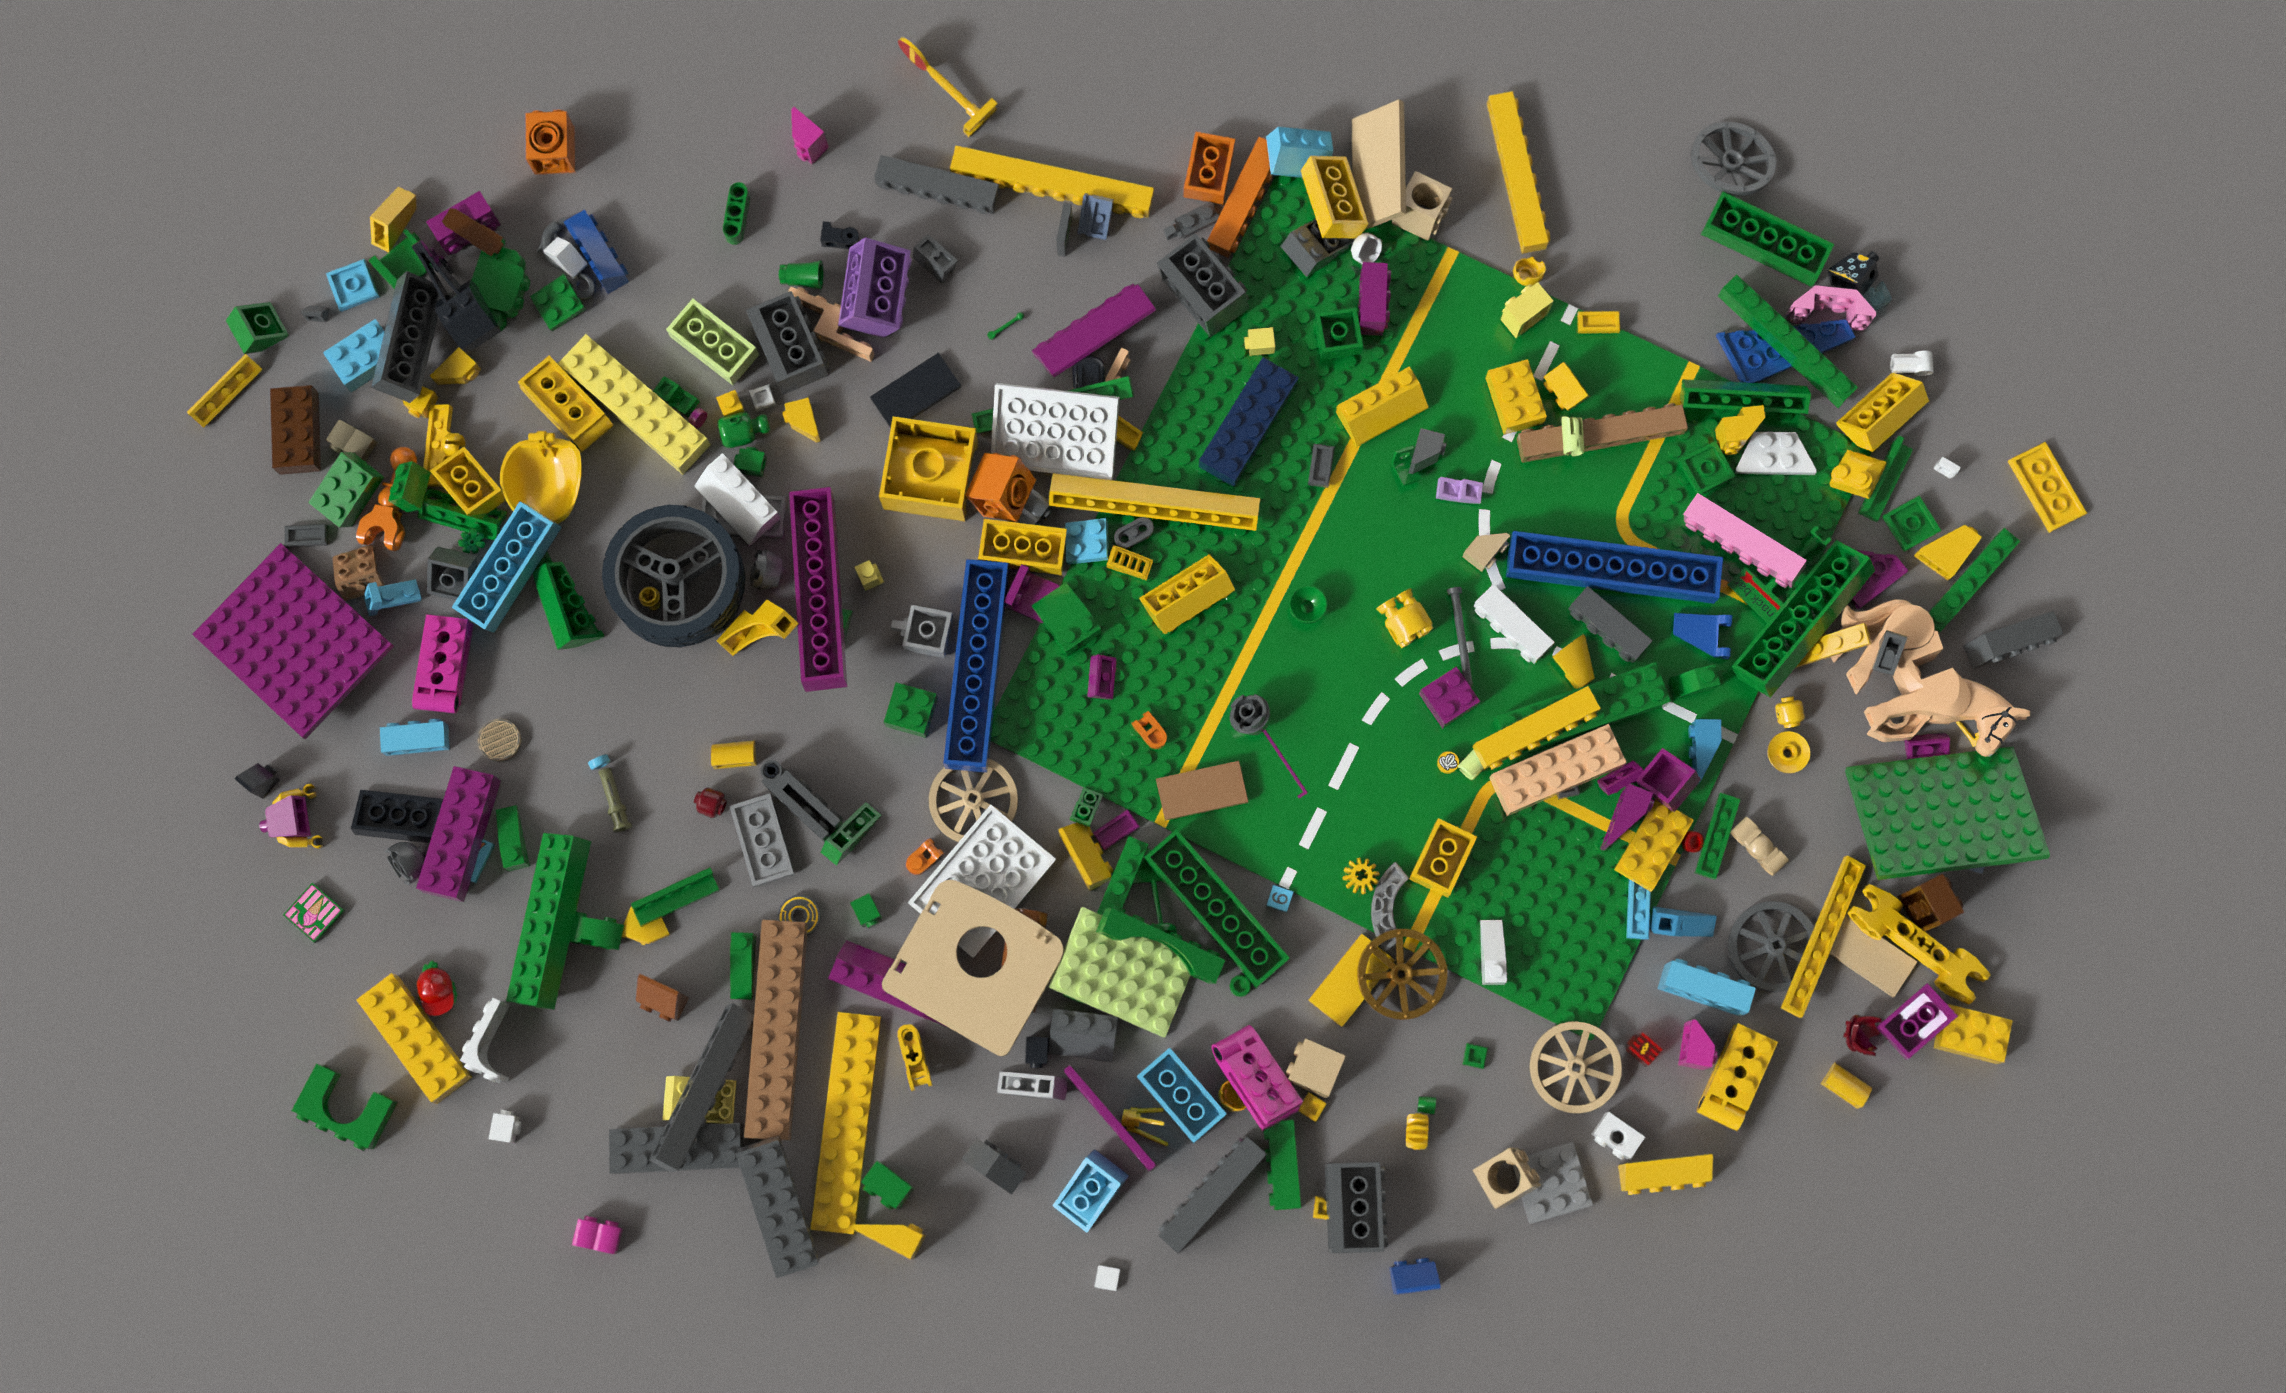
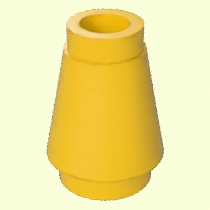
M646 587L641 590L639 594L641 604L651 610H657L660 607L659 591L654 587Z

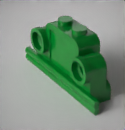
M502 239L501 242L505 245L506 240ZM504 246L499 254L493 253L492 257L481 250L471 279L480 290L501 331L507 326V318H514L519 310H522L525 291H528L530 287V279L525 273V260L517 251L505 248Z

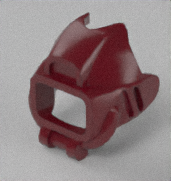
M1856 1014L1851 1017L1850 1021H1846V1031L1843 1037L1846 1038L1849 1050L1875 1057L1877 1053L1873 1051L1877 1050V1047L1870 1042V1038L1880 1035L1875 1023H1881L1882 1019L1872 1016L1862 1017Z

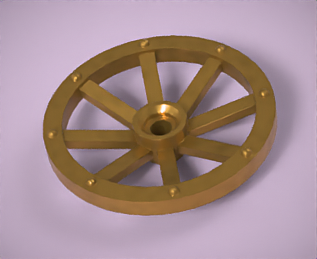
M1394 929L1378 935L1365 947L1358 963L1357 980L1362 996L1376 1012L1389 1018L1408 1020L1426 1014L1439 1002L1447 984V965L1440 948L1428 936L1410 929ZM1396 937V964L1377 948L1384 941ZM1403 937L1414 938L1422 942L1421 947L1404 964ZM1429 948L1436 959L1438 968L1412 970L1411 967ZM1373 953L1391 970L1389 972L1366 974V967L1371 954ZM1399 970L1405 973L1401 978L1397 975ZM1439 975L1437 987L1433 995L1417 984L1412 977ZM1391 978V981L1375 1000L1369 991L1366 980ZM1397 984L1402 1012L1392 1011L1382 1006V1003ZM1405 984L1412 987L1427 1002L1419 1008L1409 1011Z

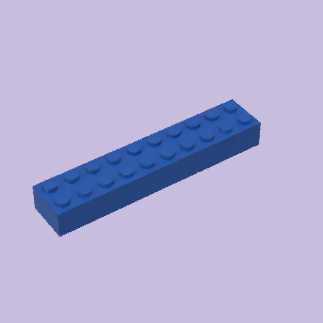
M1513 531L1510 536L1506 570L1507 578L1578 587L1588 586L1594 589L1713 604L1719 599L1723 557Z
M966 559L943 761L945 769L985 773L988 771L1005 614L1004 601L1007 596L1009 577L1008 563Z

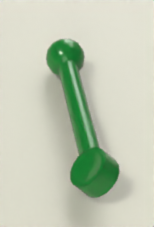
M1019 312L1015 318L997 330L989 331L987 334L988 338L994 340L998 333L1016 321L1023 320L1024 314Z

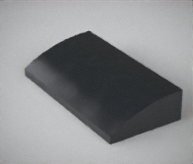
M360 790L351 830L354 835L430 843L443 799Z

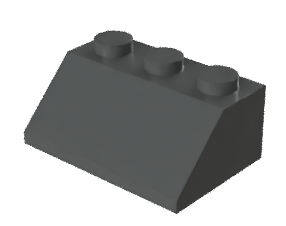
M1053 1009L1048 1054L1112 1062L1118 1017Z

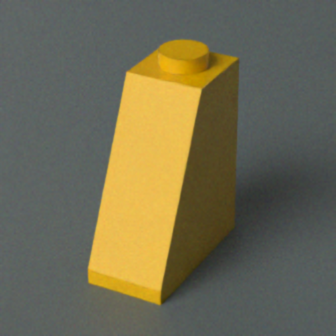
M398 186L370 216L371 243L387 252L392 250L416 210L415 194Z
M1963 525L1923 546L1915 553L1914 557L1946 580H1949L1955 575L1982 537L1973 527Z

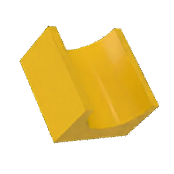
M893 416L879 492V499L883 510L965 521L967 514V497L965 494L968 489L972 459L979 443L976 428Z

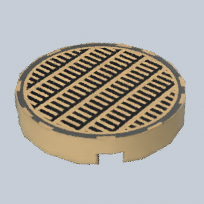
M504 719L491 720L485 724L478 737V744L482 753L495 761H505L515 756L522 741L517 727Z

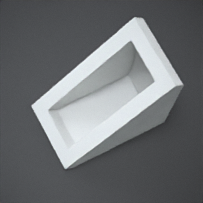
M559 237L543 250L547 256L573 279L588 265L570 242Z

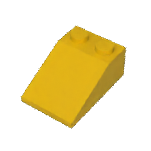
M911 1223L909 1226L853 1225L852 1227L855 1231L909 1259L915 1258L926 1235L922 1234V1228Z

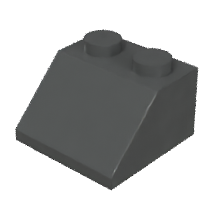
M437 546L428 558L427 594L457 600L477 569V555Z

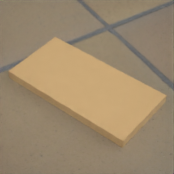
M1396 100L1352 119V176L1368 221L1365 230L1406 214L1404 102L1401 100Z

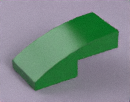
M665 376L653 390L669 406L687 418L700 403L698 398Z

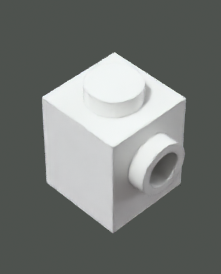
M501 1110L500 1114L493 1113L489 1139L515 1143L516 1135H519L521 1130L520 1117L513 1116L514 1112Z

